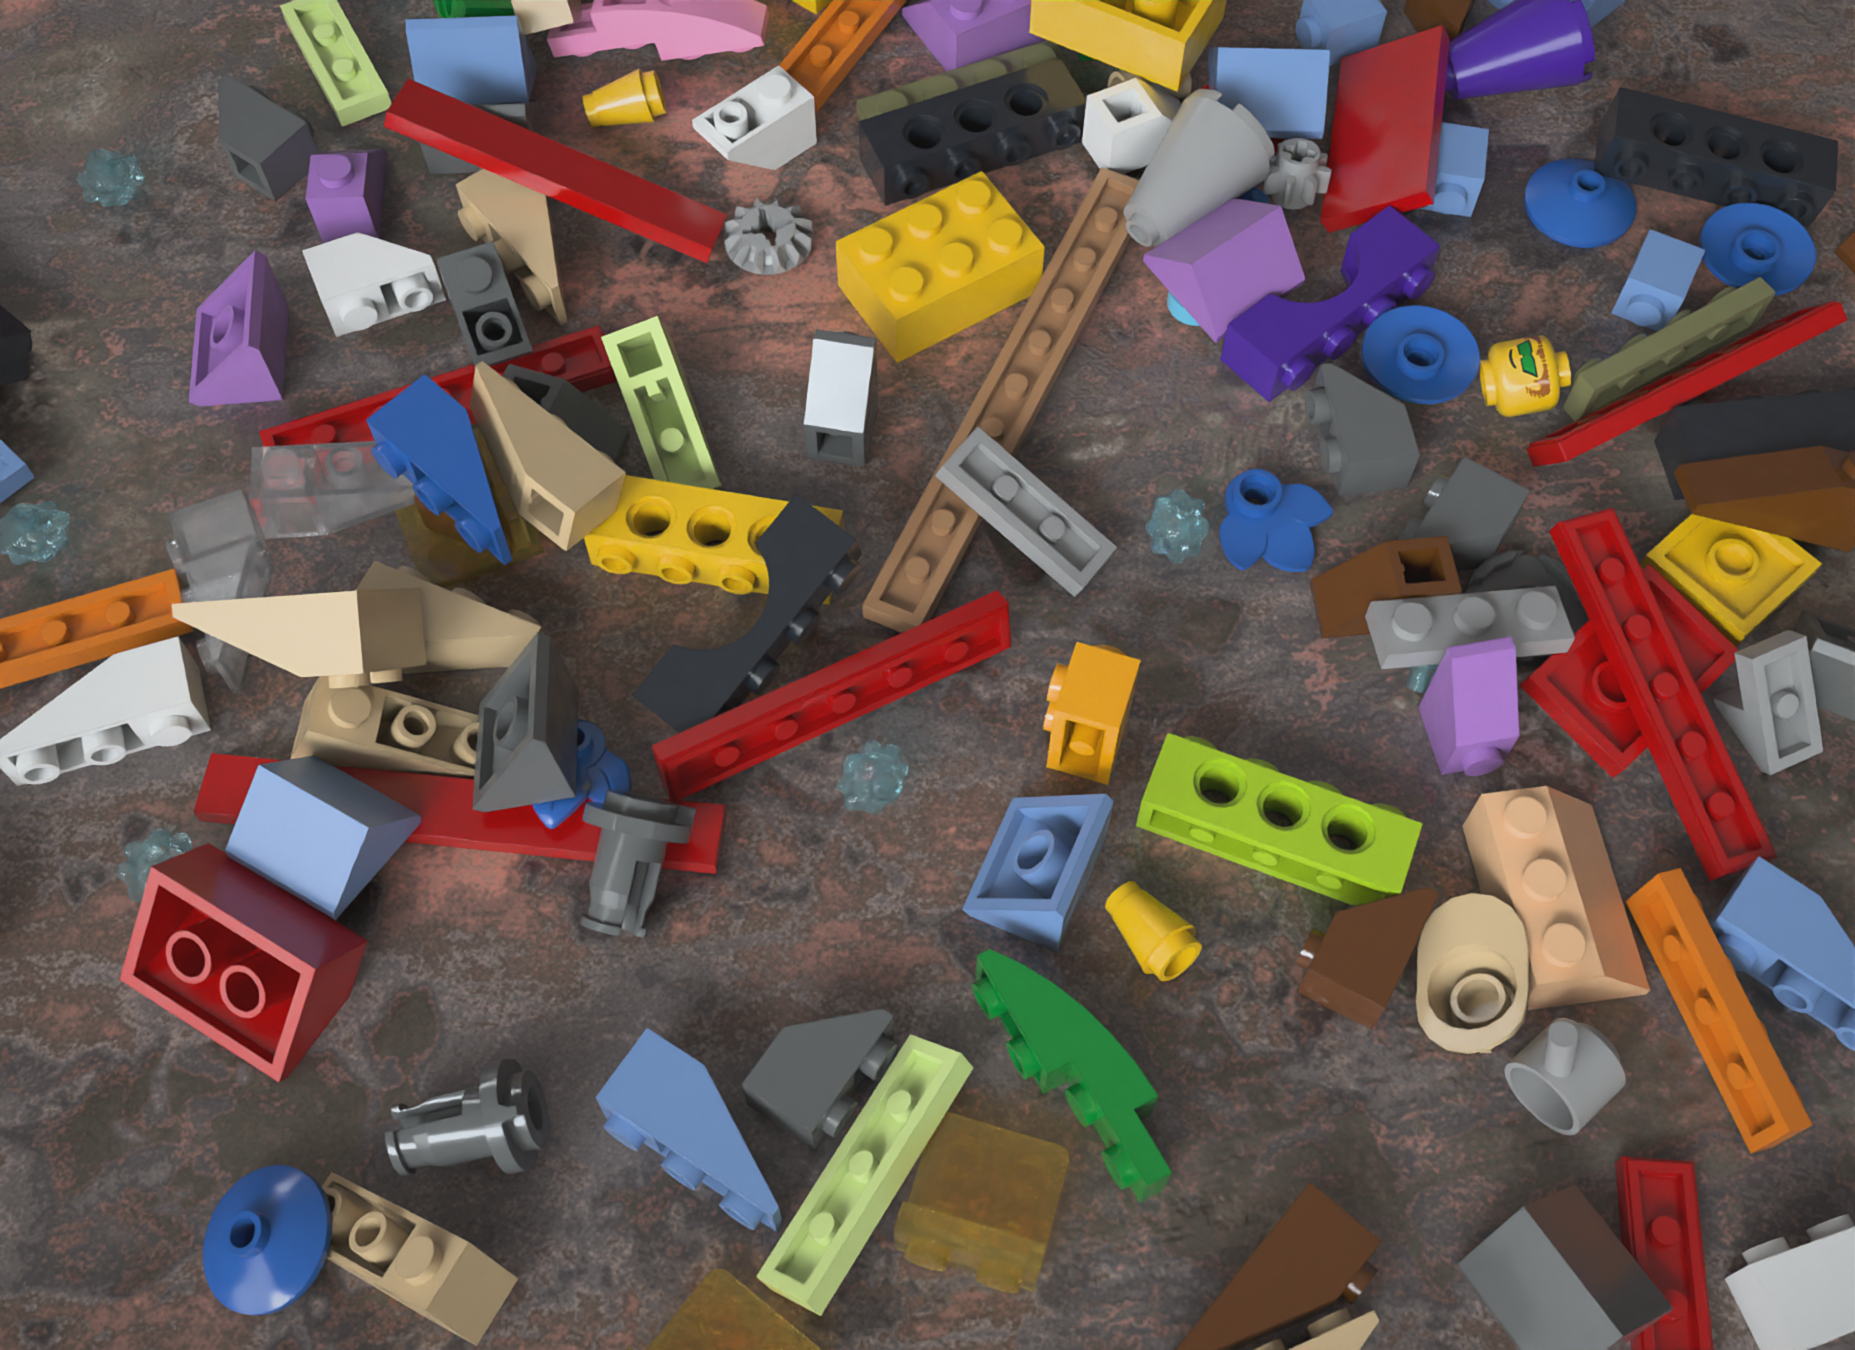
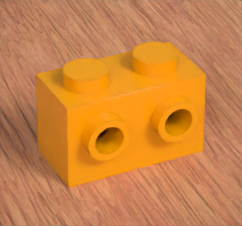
M1076 642L1069 665L1056 664L1048 689L1047 701H1050L1043 725V730L1051 732L1047 768L1101 784H1109L1129 720L1141 660L1129 657L1123 651L1113 646H1090Z

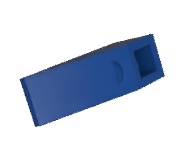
M424 374L366 419L376 443L371 448V452L376 461L390 476L397 479L400 475H404L413 483L412 487L415 494L433 514L438 516L444 511L456 521L455 527L472 549L478 553L487 549L506 565L512 560V556L467 410Z

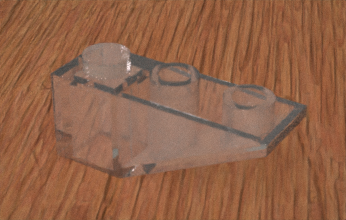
M375 441L252 447L249 500L266 539L326 536L416 504L414 500L415 492L412 487L414 484L404 475H400L397 479L393 478L380 466L371 452V448L376 445Z
M242 489L168 513L175 537L166 540L167 550L178 574H187L190 587L181 590L183 603L268 596L275 568L260 522ZM204 632L205 637L196 640V646L208 675L212 676L220 673L233 694L243 691L252 654Z

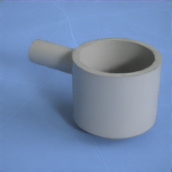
M1567 1018L1554 1019L1505 1067V1077L1508 1085L1521 1104L1544 1125L1558 1133L1569 1136L1577 1134L1626 1083L1619 1054L1609 1039L1596 1028Z

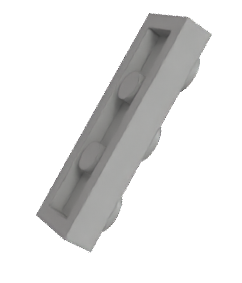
M979 427L970 434L935 475V477L1074 597L1088 584L1117 548Z
M1556 586L1370 602L1365 615L1381 669L1440 664L1447 647L1505 637H1512L1516 648V657L1567 653L1575 639Z

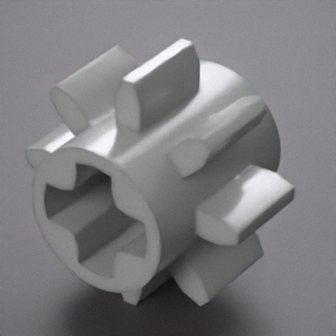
M1292 138L1279 143L1276 156L1273 155L1269 160V166H1275L1270 175L1264 180L1263 193L1271 195V199L1275 204L1286 209H1301L1312 205L1315 193L1322 194L1328 191L1332 171L1326 167L1328 155L1321 153L1320 148L1314 142L1307 139Z

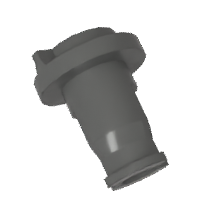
M614 789L606 790L604 803L586 802L582 820L601 827V832L589 880L590 904L587 914H582L580 924L586 928L610 935L620 936L621 929L632 932L635 936L647 937L648 927L644 925L648 909L656 898L668 842L689 843L697 809L657 797Z
M502 1059L484 1064L480 1076V1085L434 1095L423 1103L411 1107L403 1103L391 1106V1114L394 1120H399L404 1129L385 1133V1143L392 1165L399 1175L405 1177L414 1175L416 1168L429 1165L449 1167L492 1156L503 1172L512 1175L531 1170L536 1163L538 1149H542L547 1145L549 1138L548 1108L541 1084L534 1072L530 1070L523 1071L515 1059Z

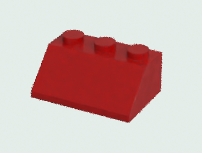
M207 843L151 866L119 980L277 1082H281L289 1077L350 997L368 941L299 898L232 860L226 853L215 846Z

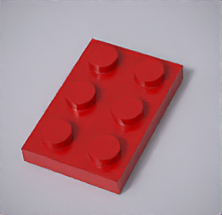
M1648 564L1643 569V572L1702 694L1735 661V652L1739 650ZM1588 620L1574 633L1575 639L1567 653L1552 654L1519 686L1596 763L1614 778L1624 771L1648 746L1590 620Z

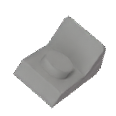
M1787 630L1735 652L1740 685L1716 694L1713 700L1715 706L1759 769L1768 775H1772L1822 753L1823 745L1807 636Z

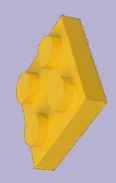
M1691 514L1647 553L1640 564L1642 570L1650 564L1736 648L1813 577L1822 565L1820 561L1788 537Z

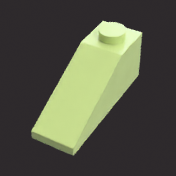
M656 316L601 337L654 480L709 489L722 487L689 384L666 325Z

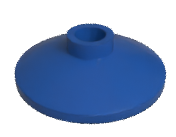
M1577 158L1560 159L1547 163L1534 172L1525 188L1524 206L1532 223L1551 239L1579 248L1602 247L1623 237L1634 221L1636 200L1630 186L1625 181L1601 176L1595 172L1594 161Z
M1737 203L1723 207L1708 218L1699 236V248L1705 249L1702 259L1707 268L1720 281L1728 286H1734L1736 289L1761 277L1776 292L1774 296L1786 294L1800 287L1808 279L1816 263L1815 245L1807 230L1789 214L1768 205Z
M1402 306L1383 313L1368 327L1362 342L1361 355L1363 365L1374 383L1391 396L1416 404H1438L1458 397L1473 383L1480 365L1479 347L1471 331L1449 313L1428 306Z
M271 1165L259 1168L242 1177L222 1197L211 1216L206 1230L203 1245V1267L212 1293L225 1307L238 1313L253 1316L272 1314L294 1303L313 1284L324 1265L332 1237L331 1207L325 1191L316 1179L303 1170L291 1166Z

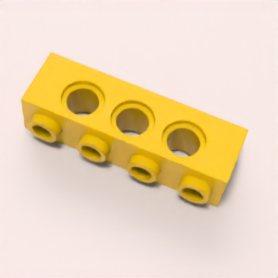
M625 475L616 512L587 534L584 540L591 565L599 566L610 573L628 574L636 572L659 576L673 584L696 582L721 587L727 592L740 595L750 592L768 594L769 576L767 567L755 543L789 501ZM813 506L844 530L843 510ZM652 531H664L659 535L646 536V534ZM714 540L725 541L722 544L716 546L705 545L706 543ZM833 591L822 604L830 605Z

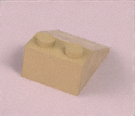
M420 588L360 590L172 604L173 618L299 677L328 676L329 688L368 686L371 683L403 681L402 668L427 665Z

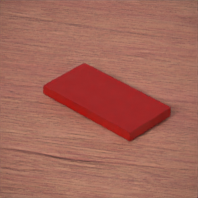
M1443 25L1341 58L1327 168L1332 171L1328 191L1323 195L1320 219L1328 233L1366 223L1389 205L1399 213L1434 204L1450 41Z

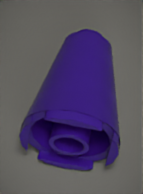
M1514 0L1449 41L1445 92L1448 91L1450 96L1457 100L1577 86L1590 80L1593 73L1584 72V64L1595 61V49L1592 30L1582 1Z

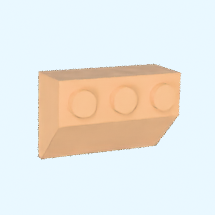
M1549 786L1481 794L1462 827L1481 894L1494 896L1511 906L1525 926L1529 945L1528 1010L1646 995L1650 991V987L1592 805Z

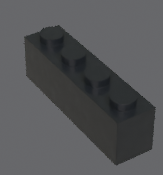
M1855 388L1826 392L1811 389L1795 395L1766 398L1759 395H1751L1737 401L1707 404L1702 401H1692L1673 407L1654 442L1674 500L1685 499L1674 475L1680 464L1814 446H1826L1849 453L1855 451Z

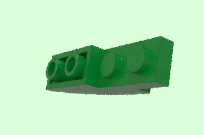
M991 949L978 954L976 965L977 981L971 984L973 994L985 1016L990 1021L999 1017L1011 1040L1005 1043L1006 1049L1020 1076L1024 1080L1033 1076L1043 1094L1068 1081L1070 1087L1065 1089L1067 1101L1081 1125L1086 1128L1093 1124L1107 1148L1101 1151V1155L1116 1185L1121 1190L1130 1187L1139 1203L1163 1191L1172 1171L1141 1120L1152 1114L1158 1094L1137 1063L1116 1038L1086 1008L1053 982L1025 965Z

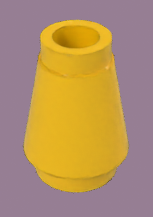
M638 68L594 90L592 93L582 96L585 112L592 128L598 126L656 122V116L667 113L663 90L655 70L643 73Z
M1135 881L1122 884L1107 899L1105 909L1112 915L1113 921L1145 974H1155L1160 981H1169L1182 974L1199 956L1202 945L1195 938L1196 928L1146 890L1141 889Z

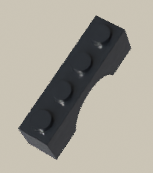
M798 494L793 496L755 543L765 561L769 576L767 602L756 624L737 641L716 649L694 650L673 644L632 694L634 698L678 733L740 706L751 691L756 695L762 693L778 674L781 664L776 660L792 641L797 645L801 644L815 629L821 618V614L817 612V609L832 591L837 595L843 593L859 573L861 564L857 560L862 555L857 540Z

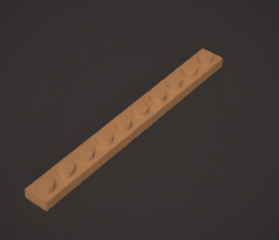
M1101 167L863 602L862 611L864 618L901 633L931 619L983 520L982 516L943 484L935 475L977 427L981 428L1014 458L1016 457L1131 239L1125 226L1127 220L1124 216V208L1139 180Z

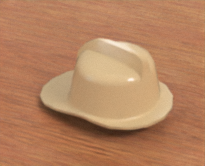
M1469 893L1451 898L1435 909L1421 932L1417 955L1418 1022L1428 1038L1448 1051L1465 1054L1476 1052L1492 1053V1049L1495 1046L1512 1038L1525 1021L1529 1007V945L1525 926L1511 906L1491 895Z

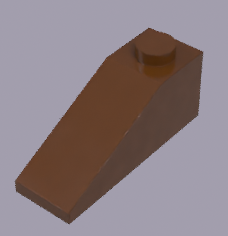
M1814 446L1680 464L1674 472L1691 514L1845 552H1850L1855 546V451L1849 453L1826 446Z
M1309 1182L1176 1350H1237L1324 1313L1339 1296L1351 1305L1378 1271L1367 1260L1382 1241Z

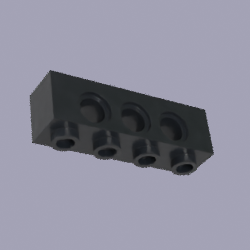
M1059 57L859 121L860 161L884 206L905 199H914L924 193L958 183L981 171L985 174L1006 166H1015L1025 160L1055 150H1064L1082 142L1086 98Z
M1620 87L1599 124L1594 171L1601 176L1725 207L1737 203L1768 205L1789 214L1802 226L1810 227L1836 192L1838 141Z

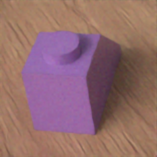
M385 149L327 151L310 156L306 201L323 244L357 232L380 239L387 166Z
M1512 637L1447 647L1418 707L1441 775L1464 771L1467 776H1480L1490 773L1504 763L1519 738L1516 648Z

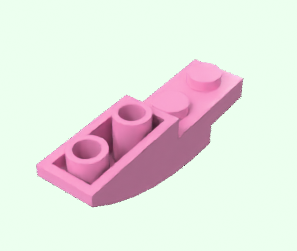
M594 0L593 3L581 4L582 18L574 23L551 28L548 33L547 42L554 58L568 55L585 57L597 51L622 47L638 49L646 44L655 43L661 61L677 58L693 60L705 54L725 51L741 53L749 51L754 47L764 46L770 14L767 5L755 0Z

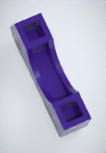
M1389 205L1350 234L1340 269L1348 287L1344 292L1331 299L1312 303L1294 302L1269 293L1228 324L1220 360L1268 402H1271L1286 389L1291 391L1297 390L1310 378L1315 367L1327 358L1336 360L1350 348L1355 337L1366 330L1375 319L1383 313L1394 309L1408 297L1411 300L1417 299L1428 289L1435 278V272L1432 269L1440 245Z

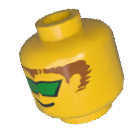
M1543 335L1497 342L1490 347L1488 359L1480 360L1479 375L1484 403L1486 406L1495 405L1499 414L1505 417L1551 410L1558 404L1560 387L1571 385L1570 366L1566 351L1555 352L1550 340Z

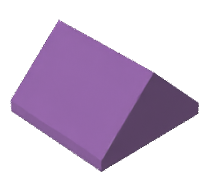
M1232 198L1144 254L1143 262L1215 343L1225 337L1227 326L1231 321L1269 293L1284 298L1301 287L1305 281L1282 207Z
M254 251L197 308L189 403L197 406L283 400L289 307L266 255L258 251Z

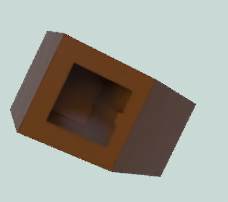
M1448 536L1384 541L1312 578L1310 582L1321 639L1370 634L1365 618L1370 602L1460 594L1462 591Z

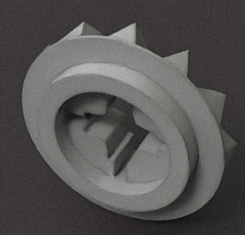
M780 196L773 204H763L756 197L753 206L748 209L736 206L734 218L725 222L724 245L728 256L737 266L751 273L774 275L787 272L801 264L807 258L813 246L812 221L804 217L800 205L787 207ZM762 226L771 227V230L776 233L775 246H771L769 239L766 240L764 234L761 233L760 229Z

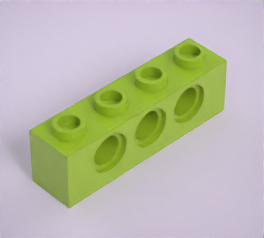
M1167 733L1143 795L1136 826L1353 906L1401 894L1423 823L1407 818L1401 810L1393 806L1381 803L1370 805L1343 795L1338 788L1322 781L1305 782L1280 773L1274 765L1264 760L1255 758L1244 760L1218 751L1213 744L1202 738L1194 736L1182 738L1171 733ZM1209 789L1218 790L1224 793L1230 802L1224 804L1213 803L1206 799L1201 792ZM1265 813H1282L1291 820L1293 825L1288 827L1277 826L1266 818ZM1328 835H1343L1354 843L1356 849H1341L1331 842Z

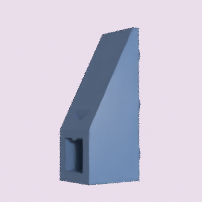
M1758 856L1736 879L1708 922L1725 955L1731 960L1735 971L1747 973L1771 989L1775 997L1783 1005L1794 1011L1807 1013L1834 1031L1842 1044L1855 1051V946L1820 895Z
M646 1028L595 1097L604 1116L607 1118L603 1128L619 1142L634 1151H638L644 1143L664 1156L665 1159L660 1166L684 1186L696 1190L702 1182L722 1195L724 1198L719 1206L729 1216L747 1228L755 1230L759 1222H762L775 1232H778L783 1225L779 1206L705 1065L649 1028Z

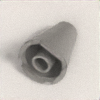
M1198 89L1182 102L1124 208V216L1127 220L1125 224L1126 229L1136 242L1146 247L1152 245L1157 247L1232 198H1239L1270 175L1275 166H1269V160L1275 154L1274 145L1264 127L1249 110L1239 103L1233 110L1217 102L1223 94L1211 89Z

